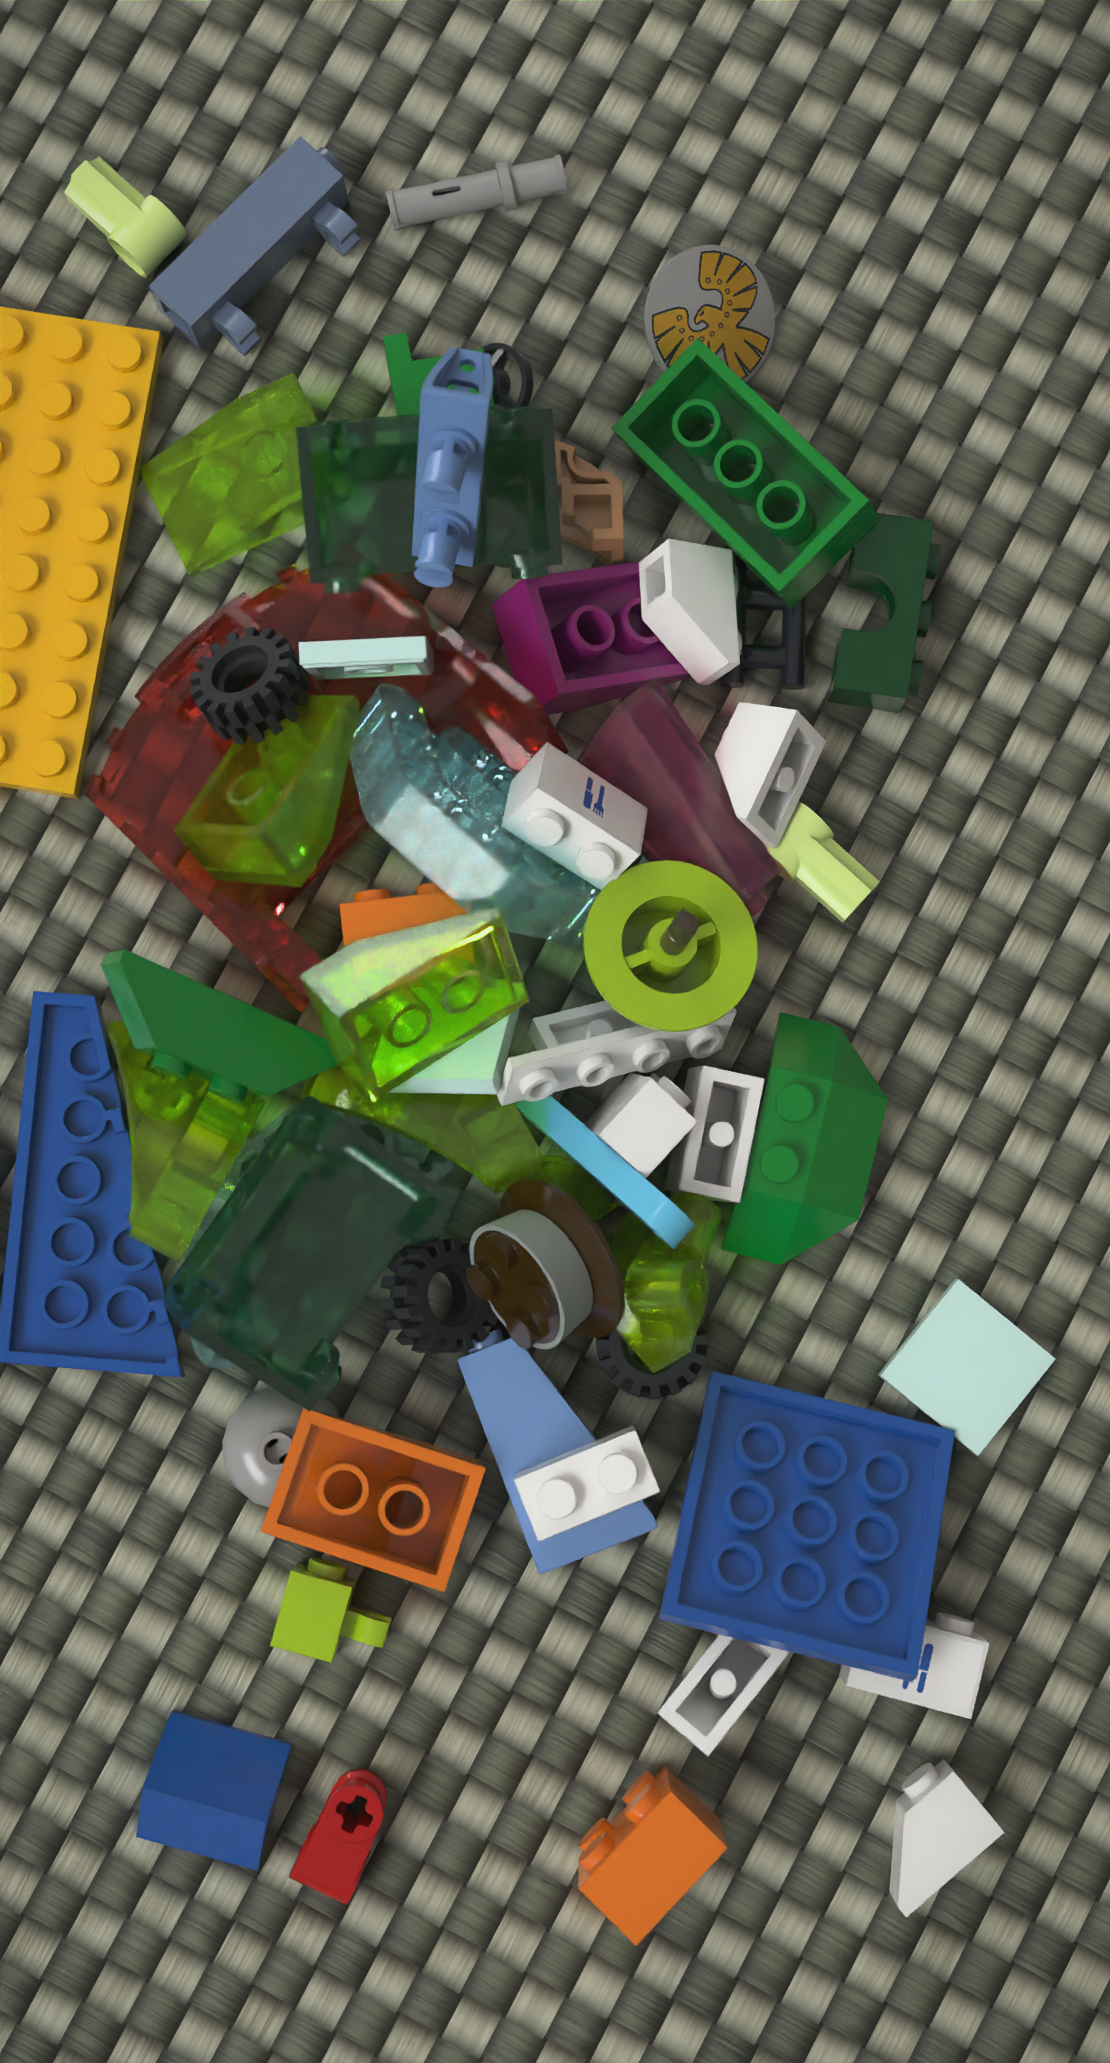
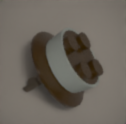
M521 1179L510 1185L504 1192L499 1207V1219L479 1227L473 1233L470 1241V1260L472 1266L466 1271L468 1283L478 1297L483 1300H489L490 1308L507 1328L513 1341L523 1349H529L532 1346L538 1349L554 1348L571 1332L589 1338L606 1336L618 1327L625 1309V1293L621 1273L608 1242L621 1234L622 1228L620 1223L629 1210L624 1206H618L594 1222L574 1199L558 1187L540 1179Z

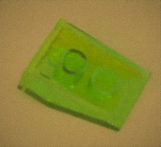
M294 372L238 397L139 468L190 577L352 502L345 477Z
M307 695L309 700L305 707L295 706L299 717L293 723L286 718L281 721L280 724L284 730L279 734L274 735L271 729L264 731V741L255 743L251 736L248 735L246 744H236L233 742L174 829L175 834L214 880L302 887L305 880L313 873L318 860L333 836L360 703L354 695Z
M495 907L354 941L299 975L335 1061L372 1102L530 1001L503 915Z

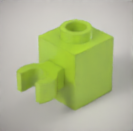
M310 1557L308 1566L297 1563L290 1571L270 1646L332 1663L338 1653L342 1636L352 1638L367 1645L383 1648L392 1617L350 1607L358 1579L344 1576L346 1567L342 1564Z

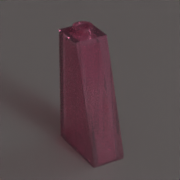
M654 678L616 706L576 761L648 808L641 855L648 862L661 860L681 861L712 872L738 894L749 911L751 918H753L771 900L772 897L764 889L781 870L763 842L737 818L725 783L663 687Z

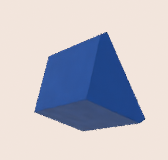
M172 1710L142 1787L136 1837L258 1871L293 1743Z

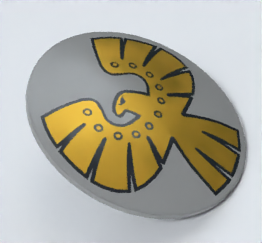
M700 245L686 249L671 258L661 268L650 287L644 312L646 339L651 354L663 373L699 338L746 383L764 363L774 337L775 309L768 284L758 268L747 257L731 248L720 245Z

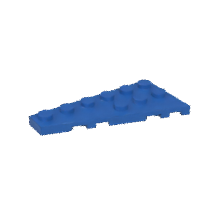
M33 991L0 1309V1363L185 1377L100 1000L96 996Z

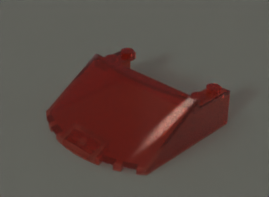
M349 544L328 550L329 560L305 570L299 571L295 564L277 572L281 580L280 582L270 586L253 598H250L244 591L208 617L186 636L139 688L134 697L140 705L130 717L124 729L122 730L114 726L105 742L111 749L110 755L101 774L91 775L85 793L88 799L299 1012L313 1001L323 989L327 978L326 966L319 955L279 915L443 756L468 734L517 775L547 742L565 754L569 752L539 700ZM256 627L259 633H261L264 627L273 628L276 635L280 632L286 637L298 658L299 642L426 636L434 650L435 672H431L432 675L316 680L308 673L307 677L311 681V690L305 691L309 700L305 707L295 706L299 717L293 723L285 718L280 722L284 729L282 732L274 735L271 729L264 731L265 740L257 743L253 741L250 735H248L246 744H236L232 738L228 742L223 740L208 723L189 691V688L193 687L189 681L191 672H200L196 665L198 659L201 656L207 658L213 656L209 647L216 641L221 647L229 643L226 635L234 631L237 632L240 638H243L245 628ZM255 681V682L249 684V685H248L247 687H245L243 690L249 688L250 686H252L253 684H255L257 681Z

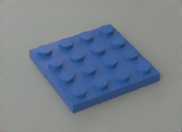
M711 1371L706 1385L659 1619L913 1682L918 1677L955 1430Z

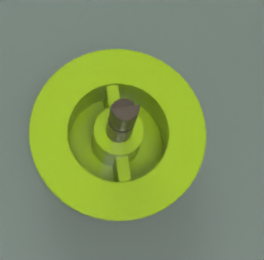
M661 860L643 863L624 871L616 880L612 879L592 904L583 934L586 966L594 985L602 997L612 1008L632 1022L659 1031L682 1032L699 1029L725 1016L738 1004L746 993L757 965L758 943L756 931L750 913L741 898L726 882L712 872L681 861Z

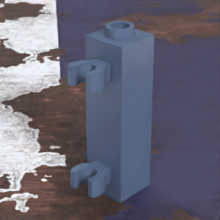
M300 136L149 285L158 310L200 350L220 331L238 352L246 356L261 341V337L254 332L257 329V325L241 309L318 232L344 258L361 242L360 238L354 233L358 229V225L342 210L349 201L344 181L346 172L338 159L324 147L316 151Z

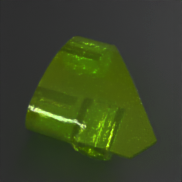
M124 1021L109 1022L106 1030L115 1052L123 1082L131 1143L132 1190L131 1210L128 1220L132 1229L128 1236L180 1262L262 1111L266 1100L258 1096H246L244 1103L233 1102L209 1092L208 1088L211 1081L193 1073H189L187 1080L160 1072L151 1067L154 1059L153 1056L134 1048Z
M368 1037L347 1047L350 1049L347 1061L306 1079L300 1097L303 1104L363 1118L425 1145L476 1176L495 1195L504 1191L513 1183L545 1167L542 1153L514 1103L502 1106L497 1098V1094L376 1092L371 1076L383 1039L378 1037Z
M554 1155L543 1156L537 1161L531 1178L546 1181L564 1191L584 1209L594 1222L619 1206L610 1203L589 1174L574 1161ZM675 1193L669 1199L696 1225L675 1249L668 1246L630 1211H628L620 1223L622 1228L621 1234L608 1242L618 1264L625 1293L623 1318L615 1330L653 1373L690 1352L707 1304L709 1280L705 1264L721 1222L722 1213L715 1203L693 1193Z

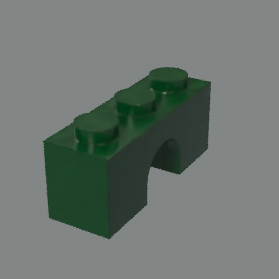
M875 512L879 521L851 549L846 586L869 590L878 595L887 607L889 620L883 627L872 631L843 628L836 644L827 702L899 713L907 700V696L916 697L920 687L923 660L913 659L916 637L926 638L932 602L923 601L922 597L925 579H935L941 544L931 542L934 521Z

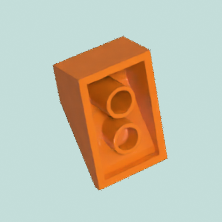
M303 1407L261 1532L445 1592L486 1468L480 1460L413 1438Z

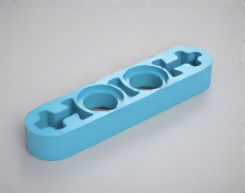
M551 1095L535 1102L523 1100L512 1103L537 1129L672 1249H675L696 1226L672 1201Z

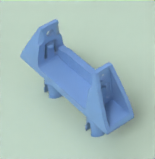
M451 347L428 374L422 387L412 556L418 557L415 563L417 571L415 570L414 577L424 585L437 588L446 587L452 583L455 564L473 567L478 538L481 491L493 386L491 354ZM463 365H471L472 367H474V370L471 372H465L461 370L460 367ZM454 385V390L447 389V387ZM471 388L475 389L478 394L471 393Z

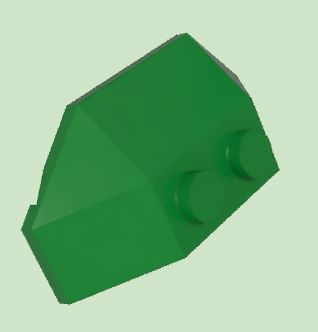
M124 949L106 953L101 967L134 1048L153 1056L154 1059L151 1067L160 1072L187 1080L189 1073H193L211 1081L208 1091L219 1097L237 1103H244L246 1096H271L342 1064L348 1059L350 1049L130 951Z
M780 1012L763 1079L765 1080L740 1203L732 1202L721 1250L778 1265L786 1263L859 1220L888 1103V1098L840 1027Z

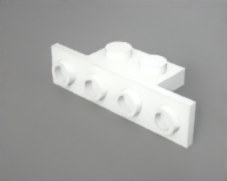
M606 1000L532 1018L528 1035L537 1051L507 1059L497 1098L502 1106L523 1100L535 1102L557 1091L581 1085L584 1087L597 1086L611 1077L635 1071L641 1073L651 1072L665 1063L688 1057L696 1059L708 1057L722 1049L737 1011L733 1008L725 1016L707 1026L682 1032L659 1031L641 1026L621 1015Z

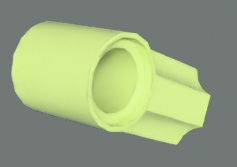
M100 157L92 161L85 160L71 174L70 183L64 191L68 201L107 236L110 245L116 253L143 278H147L187 237L184 226L161 201L152 195H148L146 198L143 197Z
M798 802L777 848L767 847L759 838L752 847L769 868L789 882L797 881L843 923L880 881L833 840V832L813 810Z

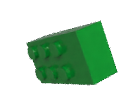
M699 338L679 356L611 428L628 451L791 609L879 521L869 499Z

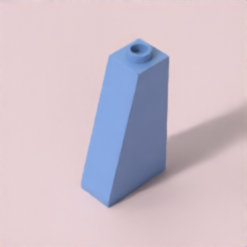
M500 1328L489 1332L490 1335L483 1342H477L475 1339H472L475 1348L470 1349L469 1354L459 1357L457 1361L539 1575L657 1529L658 1526L652 1510L642 1499L538 1542L514 1482L515 1473L596 1441L597 1438L528 1349L518 1346L511 1337L504 1339Z

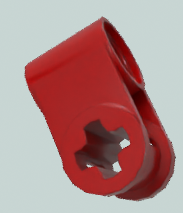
M358 1768L351 1769L340 1775L328 1796L316 1824H312L290 1872V1879L345 1905L348 1904L369 1858L370 1848L381 1827L387 1803L386 1786L377 1774L371 1770ZM356 1795L367 1799L366 1807H363L358 1815L347 1811L349 1803L355 1799Z

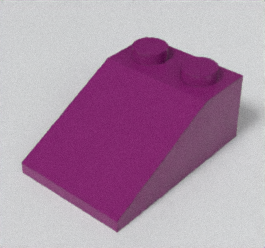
M639 562L523 577L492 604L526 719L580 710L692 678L642 620Z

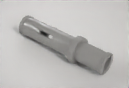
M558 154L551 158L508 166L507 161L495 163L496 169L452 179H443L438 182L395 191L387 190L386 195L394 231L399 230L401 227L452 218L503 206L505 212L516 210V203L558 194L565 195L567 194V184L561 155Z

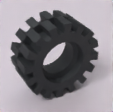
M256 627L245 628L243 638H240L237 632L234 631L226 635L229 643L221 647L217 641L211 645L209 650L213 656L211 658L201 656L196 662L200 672H191L189 679L193 687L189 688L190 695L215 733H218L227 742L232 738L236 744H246L248 735L251 736L255 743L264 741V731L271 729L274 735L282 732L284 729L280 722L286 718L293 723L299 717L295 706L305 707L309 700L305 691L311 690V681L307 677L309 674L300 665V660L286 637L280 632L276 635L273 628L264 627L261 633H259ZM257 681L255 684H253V685L250 686L249 688L243 690V689H244L245 687H247L249 684H251V683Z
M457 1238L416 1242V1245L406 1246L399 1251L402 1257L391 1259L387 1268L393 1271L395 1276L382 1277L380 1288L391 1290L390 1298L379 1300L381 1310L392 1309L393 1316L384 1320L388 1330L402 1329L395 1338L400 1344L413 1345L411 1350L418 1353H457V1351H467L475 1348L472 1339H475L477 1342H483L490 1335L483 1326H495L498 1318L489 1311L491 1305L489 1300H483L478 1297L468 1283L466 1271L472 1266L470 1242L461 1243L462 1239ZM437 1272L443 1273L448 1278L453 1291V1306L448 1318L443 1321L435 1317L428 1301L429 1284L433 1275Z
M656 1285L640 1286L624 1292L625 1309L620 1324L606 1336L596 1338V1350L603 1370L618 1388L620 1387L628 1392V1394L636 1397L661 1399V1397L673 1396L682 1392L681 1390L696 1380L697 1374L702 1366L704 1367L708 1357L706 1354L709 1345V1334H707L706 1322L702 1314L686 1296L668 1287ZM646 1317L664 1319L671 1325L676 1335V1348L673 1355L665 1363L658 1366L640 1364L631 1356L627 1346L630 1329L637 1321Z

